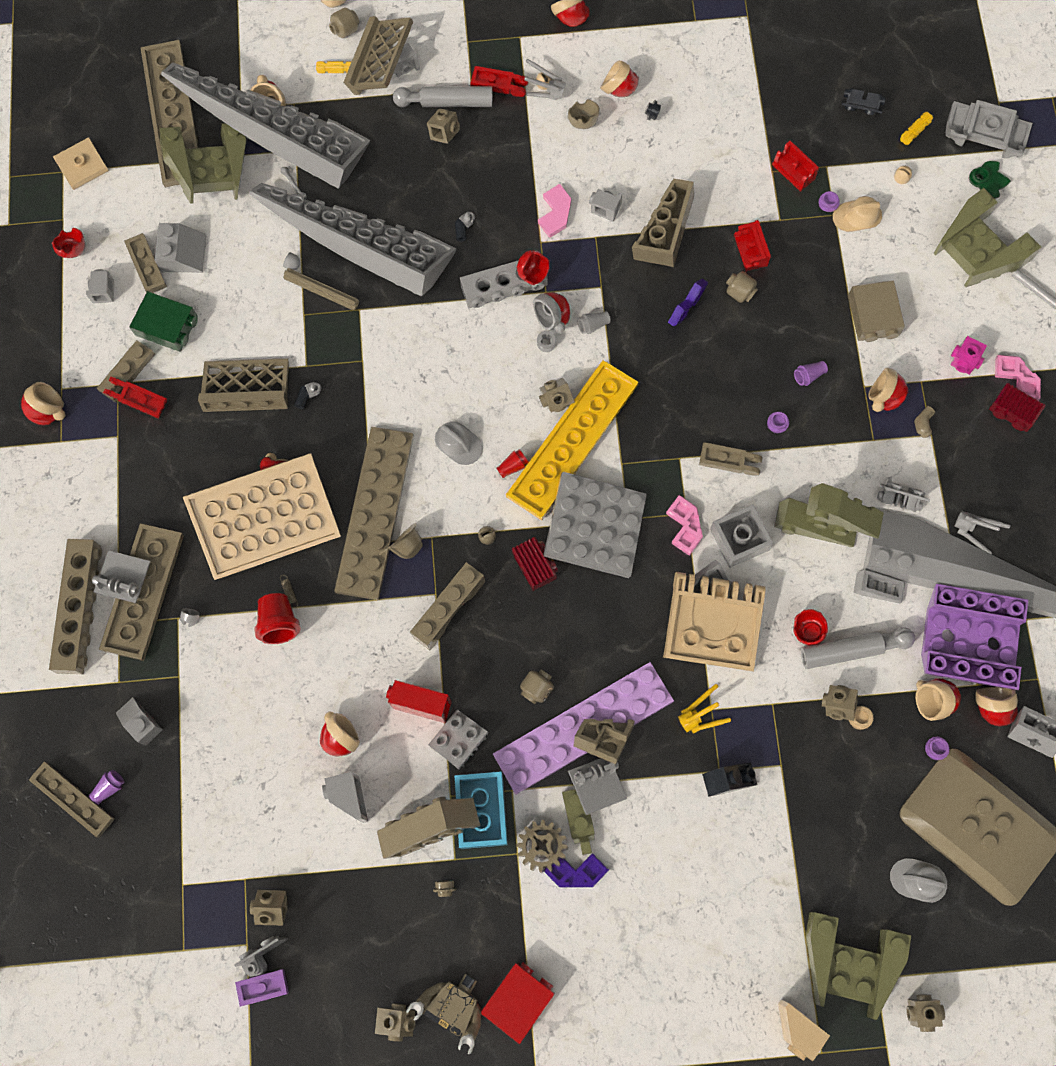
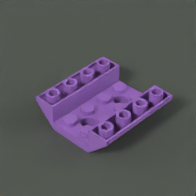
M935 584L925 619L921 652L924 674L1019 690L1021 667L1016 666L1020 625L1026 622L1028 600ZM944 630L952 632L953 640L951 642L943 639L942 632ZM989 638H994L998 641L999 647L997 650H993L988 646Z

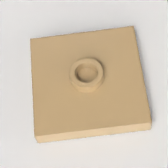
M89 137L53 156L73 190L109 171Z

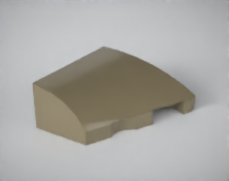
M584 719L575 734L573 747L616 764L631 734L635 721L628 719L627 723H613V719H604L602 721Z

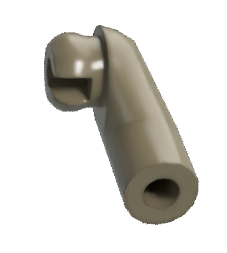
M927 406L914 421L916 431L922 438H927L932 434L929 419L935 414V411L930 406Z

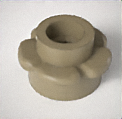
M453 880L436 881L435 889H433V892H438V897L452 896V891H456Z

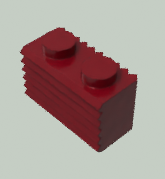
M1006 383L989 410L993 412L996 418L1006 419L1012 423L1015 429L1027 432L1036 422L1045 404L1018 390V388L1010 385V383Z
M536 537L512 548V554L532 591L556 579V572H558L554 561H549L547 557H544L545 545L543 541L538 542Z

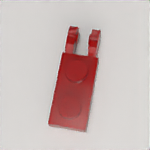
M475 66L470 85L492 86L494 92L524 97L526 89L519 86H527L528 81H525V76L517 75L513 72Z
M110 376L109 382L123 387L121 394H118L113 390L104 389L103 393L155 418H160L167 403L166 398L128 381L124 382Z

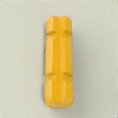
M317 61L316 70L317 73H326V71L328 73H344L346 71L347 73L352 61H346V63H343V61H327V63L325 61Z
M924 112L920 116L921 118H918L908 128V131L901 135V142L909 145L925 129V126L932 122L933 116L929 112Z

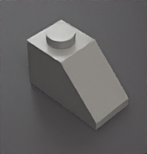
M133 697L116 712L123 727L138 743L145 746L163 730Z

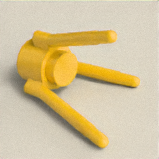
M718 684L713 685L688 708L681 711L682 715L678 716L686 732L692 730L694 734L702 729L731 722V718H725L699 725L702 722L700 717L719 706L718 702L699 712L696 710L692 711L718 688Z

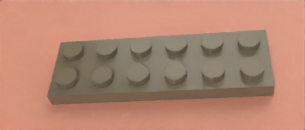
M140 523L129 556L151 562L137 602L133 603L115 598L99 650L144 661L184 537L182 533Z

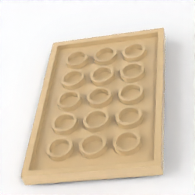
M311 453L183 496L214 580L341 537Z

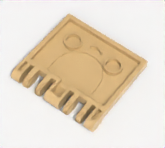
M676 572L663 657L754 672L765 598V586L755 585L753 588L752 584L747 583L744 587V601L737 600L739 582L732 581L730 598H727L729 580L712 578L709 589L710 595H707L709 577L703 576L700 581L699 594L693 593L695 584L694 574L688 575L686 583V573Z

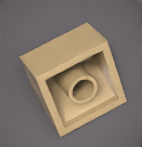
M780 1000L778 1007L783 1037L790 1044L787 1049L803 1061L805 1058L813 1061L830 1035L791 1004Z

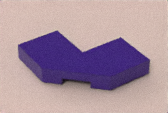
M700 279L694 283L685 301L677 305L668 321L669 324L676 326L686 318L689 309L696 305L706 289L707 281Z
M593 853L576 870L565 859L561 858L558 860L561 866L552 865V872L547 867L544 868V872L559 888H593L609 871Z

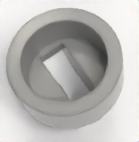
M289 252L283 267L297 270L300 267L299 257Z
M184 608L181 611L180 621L183 625L189 623V627L194 626L198 621L200 613L194 609Z

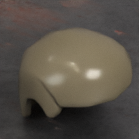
M587 99L583 104L576 101L569 108L567 118L573 127L589 129L597 123L600 108L596 102Z

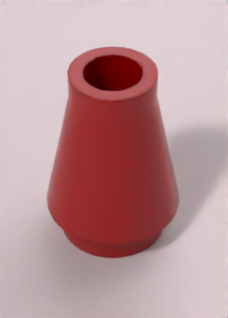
M520 449L516 452L513 450L496 469L502 478H505L508 475L525 469L529 462Z

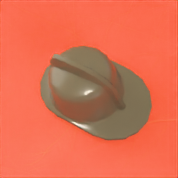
M417 523L408 527L392 545L378 555L389 549L401 558H413L423 546L422 539L415 529Z

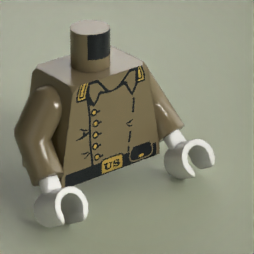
M465 973L459 985L452 981L448 983L439 982L426 989L416 1002L411 1003L406 1013L410 1009H415L418 1014L413 1020L419 1019L424 1014L460 1038L459 1050L462 1044H468L470 1046L468 1054H471L474 1041L481 1027V1007L477 1004L478 998L470 994L477 980Z

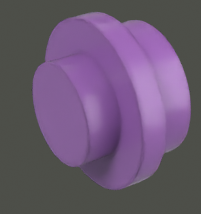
M828 191L820 196L818 203L823 211L833 212L838 208L840 200L836 193Z
M774 412L768 417L767 426L774 433H782L788 428L789 419L782 412Z
M932 737L926 742L925 751L931 759L942 760L949 754V745L941 737Z

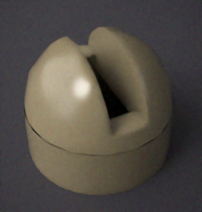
M483 526L478 533L479 540L486 545L492 544L496 539L495 530L490 526ZM488 531H492V533H489L482 537V534Z

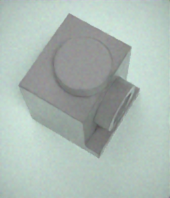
M409 43L404 45L393 74H396L397 77L409 73L414 68L416 71L420 69L418 56Z
M600 189L596 193L593 192L589 200L591 213L614 221L622 204V194L618 193L615 196L609 191H602Z
M103 269L91 271L90 280H88L89 290L86 291L87 297L93 304L113 302L114 279L107 270Z

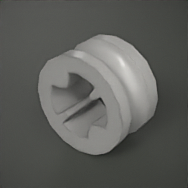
M550 331L541 332L537 337L538 348L542 352L552 351L556 346L555 335ZM544 338L550 339L549 345H546V343L543 345Z

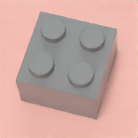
M754 504L713 521L710 528L729 568L769 551L773 545Z

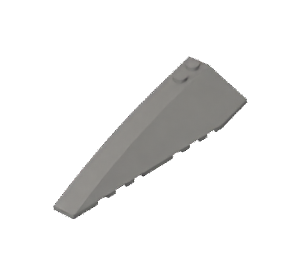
M171 63L162 71L161 75L230 127L265 149L338 189L348 179L370 144L369 139L330 119L327 122L318 119L319 115L311 112L310 115L298 111L299 108L292 105L280 106L281 102L250 90H247V93L237 89V85L231 83L228 86L218 83V79L215 77L199 76L198 71L179 64Z
M261 183L250 190L252 197L318 243L351 262L420 296L433 287L456 253L457 248L421 231L414 230L412 234L404 231V226L398 224L395 227L385 224V220L378 218L370 220L367 219L365 214L336 205L331 208L325 206V202L320 200L311 202L305 200L304 195H289L287 190Z
M882 511L884 515L878 539L869 536L863 570L866 569L906 583L934 589L935 584H942L1027 599V612L1056 618V586L920 519Z

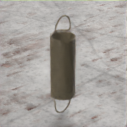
M289 579L281 581L284 593L288 596L290 604L296 602L297 599Z

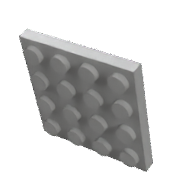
M562 472L544 557L626 578L631 577L646 493Z

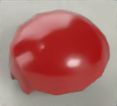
M73 227L71 232L62 230L59 236L54 238L52 246L58 256L76 258L85 249V239L82 231Z
M536 250L525 252L517 263L518 276L531 285L541 283L549 271L548 258Z
M814 609L803 610L794 618L793 632L800 643L807 646L817 645L826 638L828 623L821 612Z

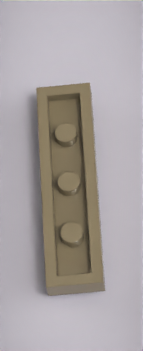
M43 762L29 779L30 782L96 837H100L115 819L48 762Z

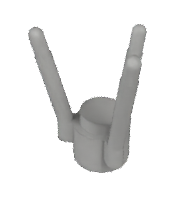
M526 59V63L553 79L548 84L525 77V81L548 88L547 92H549H527L526 95L556 100V97L561 99L566 85L565 82H562V78L555 76L535 62Z
M961 511L954 525L959 528L957 533L965 536L978 548L992 555L989 549L967 531L972 532L976 524L999 531L1000 527L1010 528V525Z

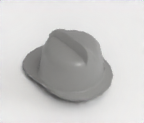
M458 422L443 424L435 434L436 446L458 464H473L482 454L481 441L474 433Z
M905 858L896 862L890 871V881L893 888L905 897L933 903L939 901L946 893V876L939 867L933 864Z

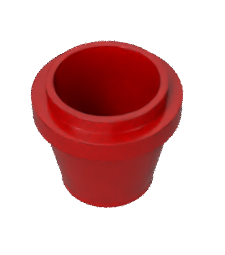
M273 593L261 597L258 600L257 625L254 628L255 637L266 644H281L294 639L301 628L299 620L295 618L288 596L281 593Z

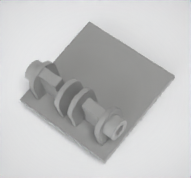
M887 481L886 485L880 484L884 491H879L877 496L881 503L892 505L894 501V506H897L900 496L903 495L900 508H903L905 505V509L913 512L922 510L923 503L920 502L921 499L930 502V499L925 497V493L921 490L909 487L908 491L903 490V486Z
M108 550L101 573L98 576L95 575L92 579V584L96 586L94 593L136 603L151 561Z
M457 709L428 745L451 762L457 769L465 766L464 764L470 758L469 756L474 755L473 751L478 750L477 746L487 739L485 736L488 732Z
M601 758L568 771L586 815L627 799L616 773V769L619 768L618 762L614 764Z
M272 936L261 943L262 948L259 950L251 949L240 955L241 961L234 964L235 967L242 966L246 975L250 977L264 974L267 971V963L262 955L285 942L288 938Z

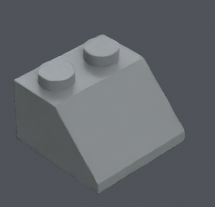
M159 223L155 262L161 272L202 273L206 234L180 223Z
M349 772L324 778L326 784L322 785L324 798L356 820L363 823L368 822L359 776Z

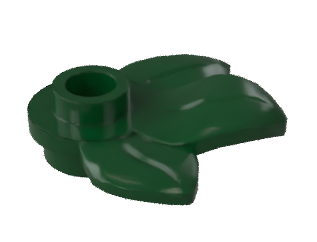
M987 161L981 167L973 169L969 174V182L973 186L978 187L979 190L985 188L994 199L1000 197L999 190L1005 188L1011 181L1005 175L998 172L1000 163L997 161Z

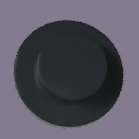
M656 100L653 103L649 102L646 107L645 114L649 121L651 119L656 120L660 112L661 105Z

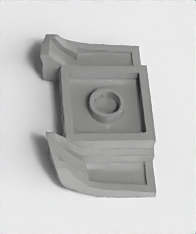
M980 100L970 105L954 101L946 124V136L952 138L959 146H962L965 140H970L1002 149V158L1023 157L1032 123L1018 119L1017 111Z

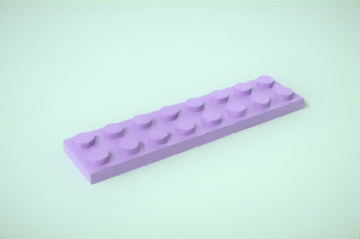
M651 662L493 753V756L514 793L517 795L588 753L573 747L575 734L584 719H595L598 721L613 719V723H627L628 719L635 721L634 725L670 705L674 700Z

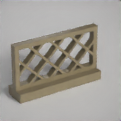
M376 16L369 17L343 82L354 95H361L362 90L388 88L414 22L411 18L379 21ZM404 26L403 29H401L398 33L396 32L399 28ZM394 33L395 35L386 42L385 40ZM398 41L397 45L390 49V47ZM386 50H388V52H387L385 55H383L381 58H379V56H380L382 53H384ZM391 58L390 62L384 66L383 64ZM381 66L382 68L373 75L372 73ZM384 75L383 81H377Z
M289 360L204 361L202 389L198 396V402L203 412L288 409ZM275 366H283V370L277 375L271 371ZM234 367H240L242 371L235 377L229 373ZM254 367H261L263 369L256 376L250 372ZM219 368L221 372L212 377L209 374V369ZM268 373L273 379L265 385L260 379ZM248 374L252 378L248 383L243 385L238 381ZM227 375L231 380L222 386L218 380ZM256 382L262 387L256 392L249 390ZM276 382L282 385V391H272L269 388ZM235 383L240 387L237 392L228 391ZM213 384L220 388L215 393H207V390Z

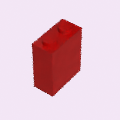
M394 680L393 685H389L386 698L389 699L388 703L395 710L446 723L452 703L448 694Z
M524 962L521 965L515 963L481 1011L483 1016L519 1044L555 994L551 990L553 985L543 977L540 981L532 975L534 970Z

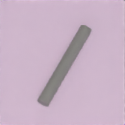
M1017 269L1012 275L1015 279L1056 309V298L1020 270Z

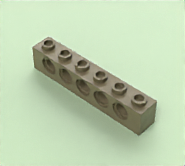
M67 539L49 670L57 674L83 675L84 669L88 664L86 651L87 646L91 642L89 629L94 619L92 606L97 597V593H94L95 584H92V579L95 575H99L98 562L102 558L101 545L94 540ZM87 559L86 565L80 568V563ZM84 580L83 586L77 589L78 583ZM81 602L80 608L74 611V606ZM78 623L77 630L71 633L72 626ZM75 645L74 652L68 655L69 648Z

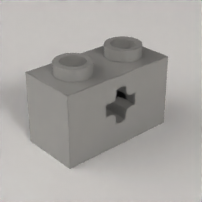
M1023 706L1014 722H1012L1008 737L1053 758L1056 754V721Z

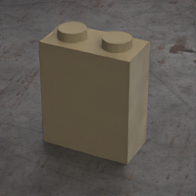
M894 281L852 286L848 299L858 341L873 342L879 338L894 339L900 336L905 325Z

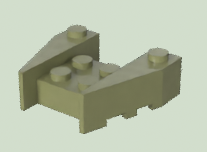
M224 123L221 129L223 146L185 149L181 127L159 128L163 160L171 169L175 180L181 185L183 193L190 204L194 203V193L233 190L234 199L238 200L246 147V137Z
M985 188L967 200L934 251L936 256L942 250H945L969 275L968 280L964 284L965 287L979 284L981 281L989 278L1000 277L1004 273L1015 272L1033 260L1041 249V246L1028 232L1007 247L983 222L984 219L991 215L998 203Z
M821 483L811 488L808 504L792 498L779 502L774 527L782 529V532L785 534H797L854 547L857 532L879 538L884 512L873 506L867 507L862 505L863 501L858 498L851 500L848 498V493L844 490Z
M809 912L805 938L806 945L808 946L815 1004L824 1007L826 993L869 1003L867 1017L877 1020L908 961L911 935L880 929L877 953L836 944L835 938L839 918Z

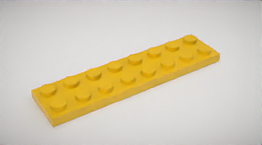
M602 360L574 399V403L569 406L506 493V498L540 520H543L555 503L561 473L566 472L575 475L637 388L639 382Z

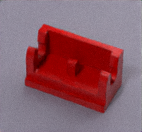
M791 141L786 143L782 152H777L772 163L799 191H802L815 180L819 169Z
M759 220L740 225L738 227L739 231L734 233V237L745 271L768 266L771 255Z

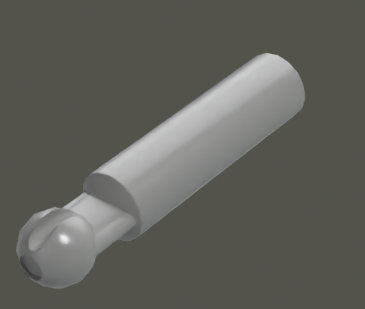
M422 86L419 92H411L406 87H399L393 93V101L399 107H407L411 102H420L422 107H493L492 86Z
M900 627L894 632L886 634L874 632L819 643L817 645L801 647V659L807 670L881 655L889 649H908L912 647L915 635L909 628Z

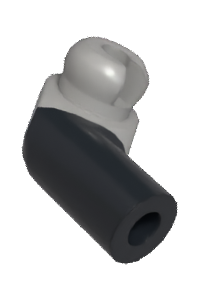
M472 212L464 213L455 222L456 240L459 242L467 239L466 230L475 220V215Z
M312 382L302 386L294 406L304 409L307 399L320 393L321 385L317 382Z

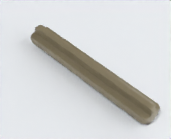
M290 268L284 272V280L353 311L358 307L359 300Z

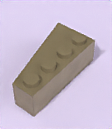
M673 178L662 196L657 209H654L651 219L642 229L637 242L635 241L632 246L634 260L674 267L694 199V182Z
M444 796L433 799L431 805L427 804L417 807L416 812L401 815L400 820L385 823V827L378 830L377 835L383 859L396 858L425 848V845L443 841L444 837L463 833V828L474 829L479 827L480 822L473 798L446 800Z

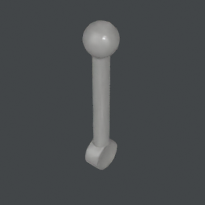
M282 167L281 173L287 177L298 194L305 196L306 200V194L300 191L289 175L288 168Z

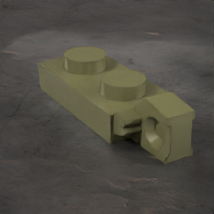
M575 789L564 791L562 795L571 837L574 844L580 843L582 855L591 854L590 841L595 840L591 814H585Z

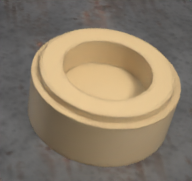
M857 706L854 721L849 720V722L855 729H866L873 722V713L865 706Z

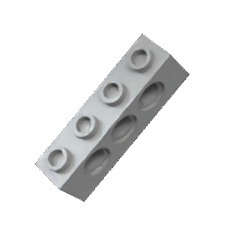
M518 261L460 277V283L469 309L472 307H482L489 302H500L506 297L520 296L530 290H540L548 285L547 276L541 283L531 285L518 276L516 268ZM505 281V282H508L509 284H507V285H501L500 283ZM483 287L489 288L487 291L480 290Z

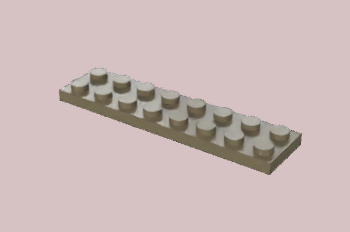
M180 40L141 47L162 184L165 188L180 184L175 180L171 169L163 160L159 128L181 127L185 149L199 148L191 98L161 75L162 71L171 63L185 67Z
M371 427L335 586V593L373 600H379L390 550L387 549L382 554H378L388 548L392 542L414 438L413 433Z

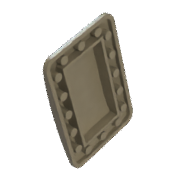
M949 749L947 757L935 763L900 809L901 820L1004 905L1012 906L1017 904L1056 853V827L996 777L958 749Z

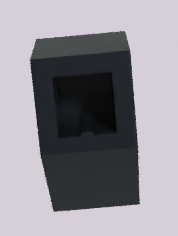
M751 762L726 766L702 774L708 797L758 785Z

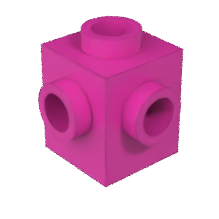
M967 336L961 346L956 345L951 354L954 359L950 365L955 367L957 371L970 375L974 368L979 369L985 358L981 356L987 345Z

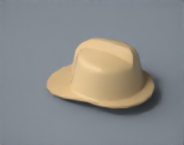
M862 196L855 201L840 204L833 213L835 226L846 232L874 228L882 220L880 203L869 196Z

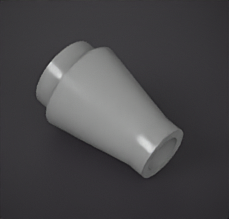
M607 311L582 314L577 320L578 327L582 334H591L604 325L609 324L610 316Z

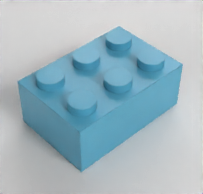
M502 772L455 775L456 799L473 798L480 822L479 827L474 829L463 828V833L458 834L459 848L469 849L508 845Z

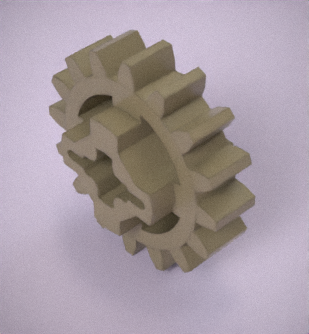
M542 820L541 825L538 826L533 821V828L529 829L525 826L524 829L527 833L525 835L519 834L523 841L516 844L518 848L522 849L518 856L525 857L522 862L525 866L531 863V871L539 867V872L543 873L544 868L547 867L552 872V865L555 864L560 867L561 864L558 860L560 858L566 859L562 851L568 850V846L562 842L566 841L567 838L566 836H559L562 829L559 827L554 830L555 824L553 822L546 826L545 820ZM539 831H547V832H550V833H547L546 835H538V834H537V832H539ZM530 839L532 841V848L528 853L527 844ZM536 839L543 844L546 843L549 854L542 849L539 850ZM557 840L558 849L556 854H554L553 844ZM538 858H547L549 861L537 862L535 860H537Z

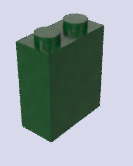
M147 291L129 328L137 337L181 352L183 346L188 342L191 329L197 324L198 315L191 306Z

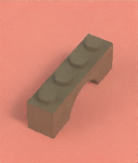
M466 562L410 631L412 637L430 651L444 634L447 625L464 603L472 599L485 583L484 575Z

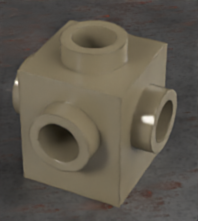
M438 109L427 122L430 139L448 144L460 130L456 112L445 109Z
M563 378L549 380L544 383V386L539 388L542 394L539 396L543 408L547 407L551 413L563 411L566 406L574 403L568 383Z
M830 685L828 693H824L822 699V707H826V716H830L835 720L846 719L854 721L858 703V690L850 689L844 685Z
M257 890L255 900H251L250 914L254 915L255 925H284L288 910L286 891Z
M930 994L916 995V999H908L906 1011L911 1026L920 1028V1032H935V1027H943L942 1020H945L944 1006L940 1005V1000L932 999ZM927 1010L929 1011V1019L925 1015Z
M395 1003L391 1007L378 1008L375 1034L387 1035L390 1041H403V1037L413 1036L416 1021L413 1020L415 1018V1010H410L406 1013L405 1004Z

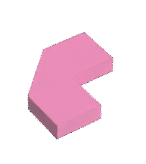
M560 184L543 194L544 200L551 207L552 211L538 219V224L549 238L567 227L571 197Z
M997 355L995 359V377L1017 379L1016 388L1039 401L1041 394V379L1036 373H1032L1020 357Z
M679 495L666 514L683 525L682 529L673 539L672 544L690 556L703 538L702 529L699 522L698 508Z

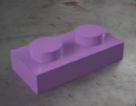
M284 969L235 982L240 1007L289 994Z

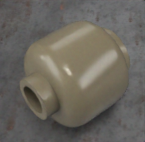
M342 8L330 16L329 28L334 35L346 38L358 30L359 18L355 11Z
M744 271L739 272L737 275L733 273L726 282L729 285L726 290L727 294L739 303L749 302L758 290L756 287L757 281Z
M542 669L539 672L531 670L520 685L521 695L534 704L537 702L543 703L554 688L553 683L550 681L552 676Z

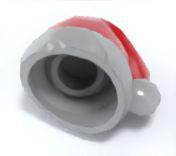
M555 292L538 295L533 300V307L538 322L546 330L554 329L559 334L563 333L566 328L565 325L570 319V306L567 299Z

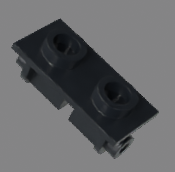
M851 87L850 89H845L843 97H846L847 100L842 99V105L845 106V109L856 111L858 108L865 110L866 114H882V107L879 106L884 105L886 97H882V94L868 92L866 99H863L864 90Z

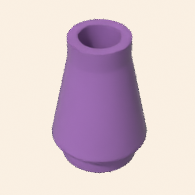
M824 361L801 365L794 371V377L799 385L808 386L822 374L827 373L828 368Z
M114 770L105 772L94 790L89 794L90 799L94 803L100 804L103 800L122 789L124 779Z

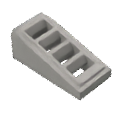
M864 569L856 575L854 593L900 604L903 599L905 582ZM874 581L877 582L875 589H873ZM883 583L886 584L885 592H882ZM892 585L895 586L894 595H891Z

